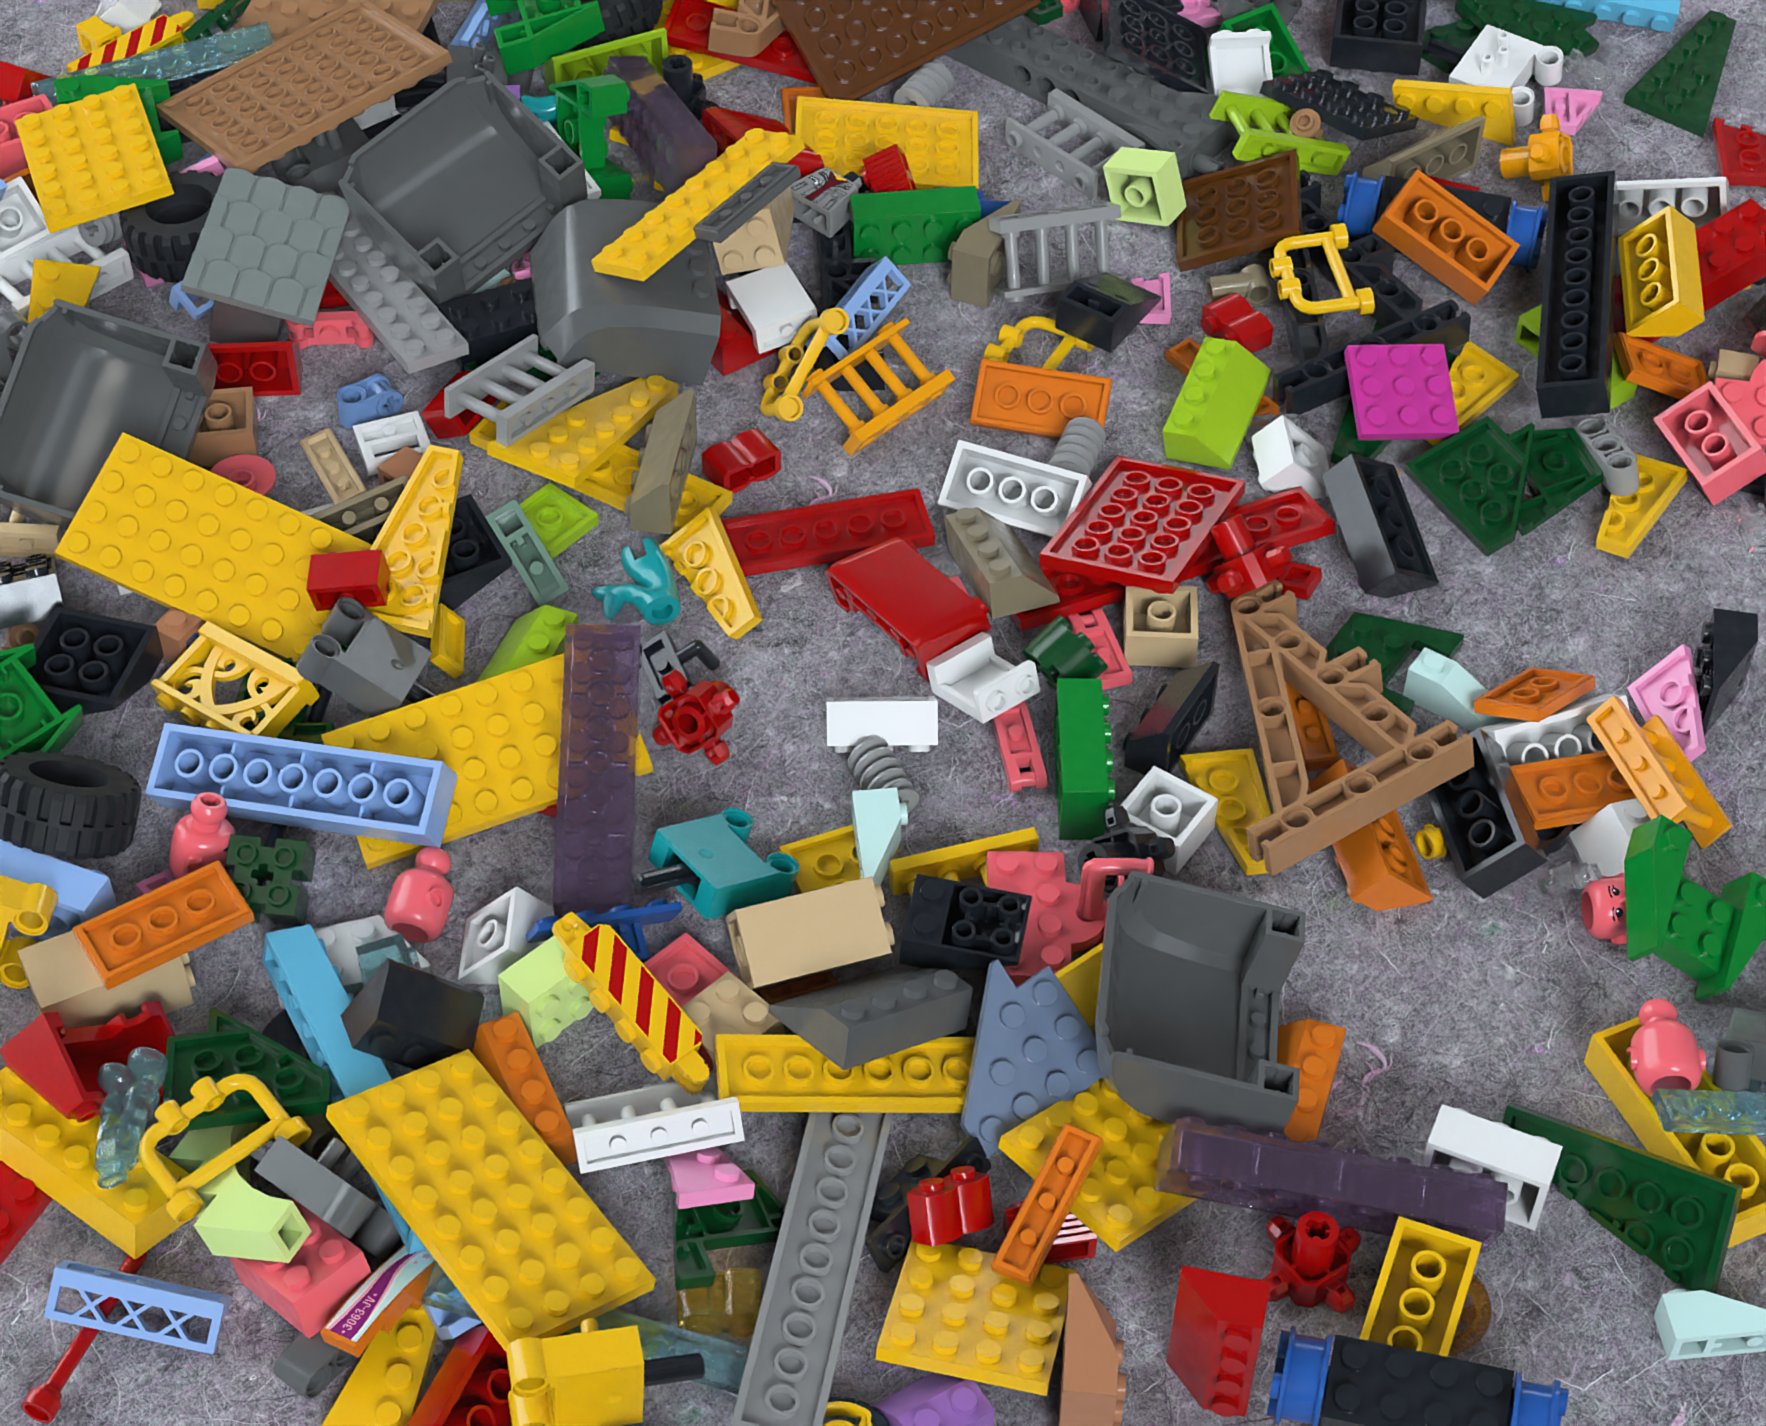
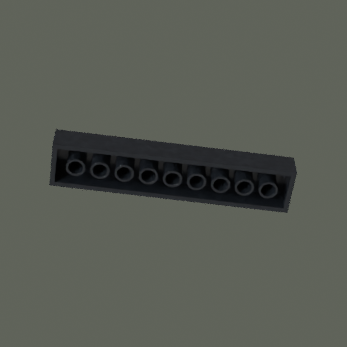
M1615 170L1550 178L1536 392L1541 419L1610 413L1620 202Z

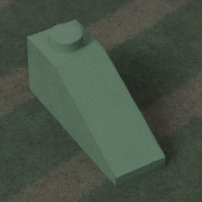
M516 499L485 516L539 607L570 590Z

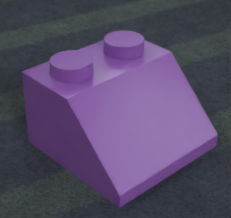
M934 1372L873 1405L885 1417L889 1426H994L995 1410L975 1381Z

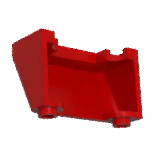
M717 106L702 111L709 162L718 158L725 152L727 147L734 145L745 136L747 131L754 128L795 135L776 119ZM805 143V148L786 163L799 166L801 174L799 179L824 168L823 159L820 154H816Z
M895 536L839 560L825 571L836 604L847 613L851 610L854 613L862 612L899 644L901 653L906 658L910 656L914 660L917 659L919 667L916 668V672L928 683L930 680L926 662L982 631L986 633L991 629L986 615L989 610L985 603L977 596L971 598L918 554L917 548L907 538L901 540Z
M160 1001L145 1002L140 1006L142 1011L131 1019H127L123 1013L118 1014L104 1025L68 1029L63 1028L65 1025L59 1012L42 1013L0 1049V1054L5 1065L66 1119H76L78 1123H82L99 1115L161 1106L163 1104L167 1037L176 1035Z

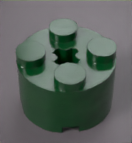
M1060 615L1022 650L1026 660H1031L1035 663L1037 673L1041 672L1048 680L1046 683L1055 692L1057 678L1097 679L1108 668L1099 655L1095 652L1091 653L1095 646L1090 639L1082 632H1079L1077 635L1073 634L1072 631L1074 630L1071 625Z

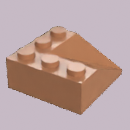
M1069 1273L1062 1337L1057 1426H1120V1423H1122L1123 1401H1125L1127 1380L1126 1373H1118V1366H1122L1124 1340L1116 1339V1321L1077 1273Z

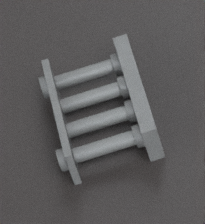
M1057 88L1048 93L1047 112L1024 126L1012 117L1006 119V145L1092 200L1097 197L1098 178L1104 175L1103 166L1121 147L1145 149L1144 142ZM1053 122L1064 128L1047 140L1037 134V132ZM1075 136L1086 142L1069 154L1059 148L1060 145ZM1097 150L1108 156L1091 168L1081 162V160Z
M1101 202L989 217V230L1001 234V238H1004L1008 286L995 287L994 294L1005 298L1006 302H1021L1025 300L1024 296L1063 291L1075 280L1105 272L1125 280V275L1113 271L1110 272L1107 230L1110 219L1121 218V206L1112 202ZM1091 222V226L1095 227L1097 274L1080 276L1077 229L1080 228V223ZM1061 226V230H1065L1068 278L1050 280L1047 233L1050 232V227ZM1031 230V234L1035 235L1038 282L1020 284L1017 237L1020 236V231Z
M532 334L444 388L445 417L451 419L465 409H469L495 422L496 442L509 447L594 392L595 363L584 358L567 369L538 355V336ZM534 367L554 378L544 382L525 372ZM513 381L532 390V392L522 396L504 387V385ZM491 395L510 404V406L501 411L481 401V399Z

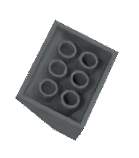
M889 967L769 1005L768 1013L842 1070H846L967 1029L973 987L948 969Z

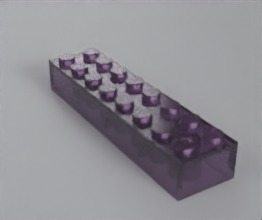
M643 55L608 57V67L604 68L603 75L614 74L625 81L629 88L630 100L627 102V113L607 117L612 125L616 126L620 131L621 137L626 140L629 147L637 154L638 159L644 163L647 170L655 177L657 183L662 186L666 195L673 194L689 178L702 171L706 164L717 160L718 143Z
M566 624L552 898L554 915L558 916L559 919L571 911L577 914L582 911L594 910L596 914L609 913L610 909L620 905H631L633 909L634 884L632 878L634 876L643 648L641 625Z
M1185 1116L1181 1119L1176 1118L1160 1142L1154 1184L1155 1191L1299 1219L1308 1212L1321 1211L1333 1217L1340 1227H1354L1356 1230L1387 1236L1393 1235L1398 1216L1482 1242L1480 1253L1504 1233L1508 1183L1495 1181V1177L1490 1174L1471 1173L1470 1175L1454 1173L1453 1168L1445 1165L1423 1167L1413 1165L1412 1160L1404 1157L1382 1159L1372 1157L1369 1151L1353 1148L1346 1151L1330 1149L1328 1143L1316 1140L1306 1141L1305 1143L1289 1141V1137L1281 1133L1269 1132L1264 1135L1248 1133V1129L1240 1125L1212 1126L1207 1125L1206 1120L1194 1116Z

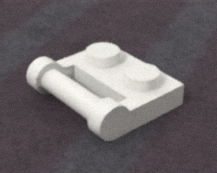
M418 410L352 426L368 476L378 474L377 468L397 452L374 457L375 454L417 444L419 447L411 449L424 454L429 444L431 445Z

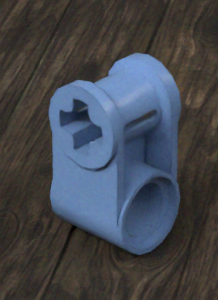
M380 373L373 374L356 383L345 385L337 391L336 395L339 422L343 427L353 429L352 426L392 416L401 409L404 401L403 396L399 391L392 389L389 379Z

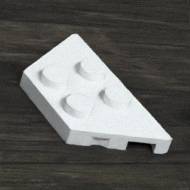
M380 915L313 929L317 938H321L324 941L327 957L331 965L337 966L341 976V984L346 993L360 992L387 958L430 973L428 961L395 929L393 931L388 929ZM278 995L280 1007H281V1009H285V1007H284V1005H283V1003H282V1001H281V999H280V997H279V995Z

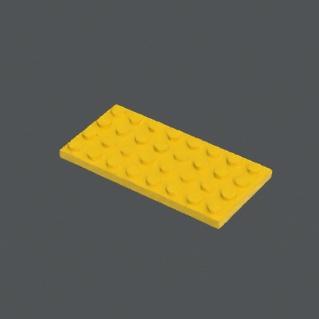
M122 432L54 553L57 558L165 607H173L188 614H193L201 618L203 624L209 621L282 660L292 657L293 662H297L312 637L316 634H323L321 630L322 624L331 611H316L306 590L311 555L370 550L372 544Z
M604 640L321 734L324 745L442 761L458 775L441 845L544 810L547 806L556 803L561 804L654 772L653 764ZM356 836L368 870L416 854L424 847H428Z
M469 1049L327 1106L326 1118L505 1352L507 1346L518 1339L525 1337L540 1339L556 1337L579 1326L585 1319L600 1316L653 1290L656 1278Z

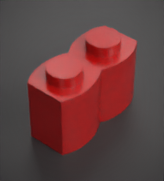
M1231 293L1203 306L1201 327L1207 335L1213 338L1237 341L1251 354L1272 345V324L1262 313L1253 310L1248 301L1241 295Z
M751 429L739 433L731 441L712 445L702 453V472L715 485L731 491L732 494L745 489L752 482L764 481L781 470V451L759 429Z
M960 1166L951 1169V1175L944 1178L933 1177L919 1181L918 1187L907 1192L913 1242L928 1246L942 1245L960 1238L963 1234L973 1233L991 1226L994 1223L989 1174L977 1172L973 1166Z

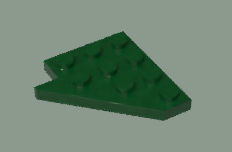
M1459 0L1457 8L1481 31L1488 24L1543 46L1558 47L1562 50L1564 56L1563 68L1595 53L1600 45L1585 30L1595 24L1598 17L1595 13L1536 0ZM1535 75L1530 77L1533 83L1536 82Z
M1486 416L1405 463V473L1486 557L1515 541L1534 441L1535 425L1531 422L1508 436L1489 416Z
M216 1008L209 1009L208 1032L167 1037L163 1103L175 1100L181 1107L194 1098L190 1090L198 1080L210 1076L217 1083L230 1075L246 1073L256 1076L262 1081L291 1118L295 1116L303 1117L326 1114L327 1106L332 1104L330 1072ZM237 1090L226 1096L224 1102L215 1110L210 1112L204 1111L190 1120L189 1125L182 1132L270 1121L271 1119L248 1091Z

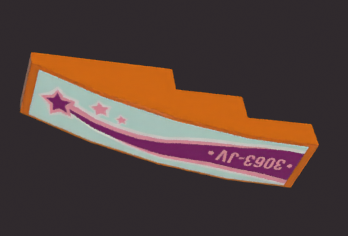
M403 1245L355 1290L320 1331L324 1342L359 1358L379 1330L389 1334L408 1307L418 1310L422 1305L421 1302L429 1296L445 1272L428 1250L409 1254L405 1245Z

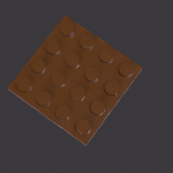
M1296 149L1181 181L1187 207L1177 217V265L1180 272L1198 269L1205 265L1230 260L1248 253L1259 252L1276 246L1278 242L1285 238L1303 235L1300 166Z

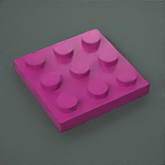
M1444 344L1347 345L1344 355L1358 441L1448 439L1459 432Z

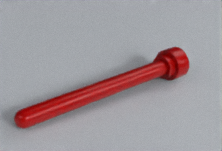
M147 1252L136 1260L128 1255L118 1271L136 1275L147 1258ZM108 1297L97 1304L106 1319H108L120 1299ZM81 1327L46 1383H41L37 1388H32L22 1402L21 1408L28 1416L42 1423L48 1424L53 1421L61 1408V1390L100 1330Z

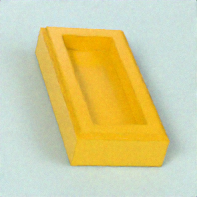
M440 603L438 604L433 637L430 641V651L433 652L430 656V662L456 679L464 674L466 621L447 606Z

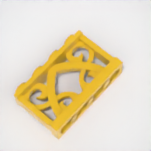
M206 621L198 630L200 636L159 680L155 678L150 683L157 694L155 697L156 702L169 713H172L174 710L177 711L186 722L194 727L200 724L207 729L276 738L306 704L311 707L320 697L313 683L304 679L296 668L209 621ZM229 664L235 665L231 671H226V667ZM247 673L251 674L248 679L247 688L252 698L231 704H216V681H233ZM194 676H199V677H201V680H199V679H192V680H189V681H188V679H189L190 677H194ZM262 682L268 683L266 687H260L263 693L258 694V685ZM184 684L187 688L193 687L192 691L188 694H183L178 690ZM264 711L266 716L258 724L259 718L256 713ZM251 720L256 727L249 731L243 728L244 723Z

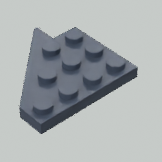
M994 960L989 964L960 1126L967 1137L973 1136L979 1139L987 1155L986 1159L1000 1150L998 1145L1002 1135L1058 1101L1071 1100L1078 1093H1081L1103 1077L1098 1065L1096 1037L1050 966L1043 968L1016 987L999 960Z

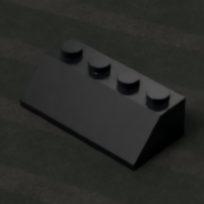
M1350 454L1321 475L1326 487V496L1332 503L1337 517V526L1342 531L1347 544L1348 556L1353 561L1358 574L1359 586L1365 594L1387 599L1429 588L1439 583L1395 465Z

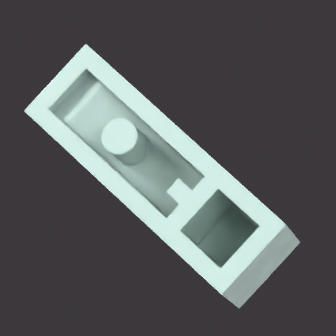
M1425 647L1409 667L1403 696L1415 701L1414 704L1447 720L1450 719L1453 723L1470 731H1474L1479 727L1482 728L1512 720V718L1474 713V700L1489 691L1458 662Z
M897 787L852 791V821L860 878L872 876L874 885L881 884L889 867V860L893 859L900 844L901 825H908L906 802L899 803Z
M1676 1289L1661 1295L1654 1313V1319L1668 1361L1766 1351V1309L1705 1290L1687 1291L1685 1289Z

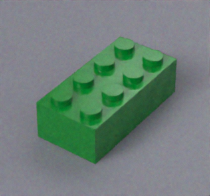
M976 186L851 194L849 222L852 258H876L877 262L887 256L894 265L949 262L948 253L951 243L953 241L957 242L964 229L981 220V208Z
M1057 678L1053 729L1059 840H1093L1104 835L1105 810L1112 808V803H1108V801L1115 800V779L1110 778V774L1107 773L1113 772V750H1109V747L1106 746V744H1111V722H1107V718H1104V716H1109V694H1102V679Z

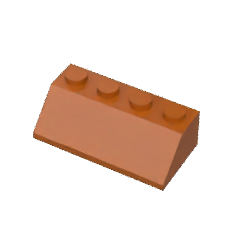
M1418 169L1372 228L1373 232L1473 306L1489 292L1520 246V244Z
M1342 758L1309 782L1310 789L1314 792L1358 767ZM1397 809L1332 844L1336 853L1334 856L1335 863L1343 872L1347 881L1346 891L1355 903H1362L1375 911L1428 903L1433 899Z
M517 1011L480 1024L477 1029L472 1054L564 1167L576 1163L577 1154L572 1128L519 1012Z
M1310 1018L1278 1027L1277 1063L1300 1068L1299 1102L1273 1151L1231 1141L1226 1163L1306 1184L1340 1062L1347 1028Z

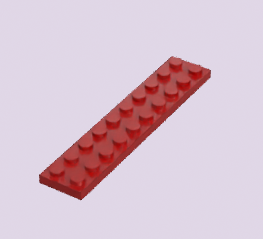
M1302 486L1235 506L1227 517L1229 519L1241 514L1256 546L1270 541L1273 548L1279 546L1290 548L1335 534V522ZM1214 537L1183 581L1213 572L1212 568L1224 561ZM1040 566L1039 568L1059 595L1060 602L1009 616L1021 631L1033 629L1052 622L1058 615L1065 619L1071 614H1079L1124 600L1126 586L1103 579H1090L1080 574L1057 572L1052 568Z

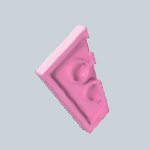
M1682 644L1630 684L1627 689L1645 723L1654 715H1659L1687 758L1692 762L1706 751L1692 652L1691 648Z

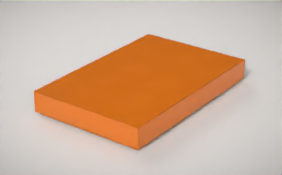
M1618 332L1613 339L1622 372L1627 381L1680 400L1709 382L1703 363L1700 360L1637 337H1630L1623 332Z
M1530 667L1474 700V713L1540 722L1595 689V676Z

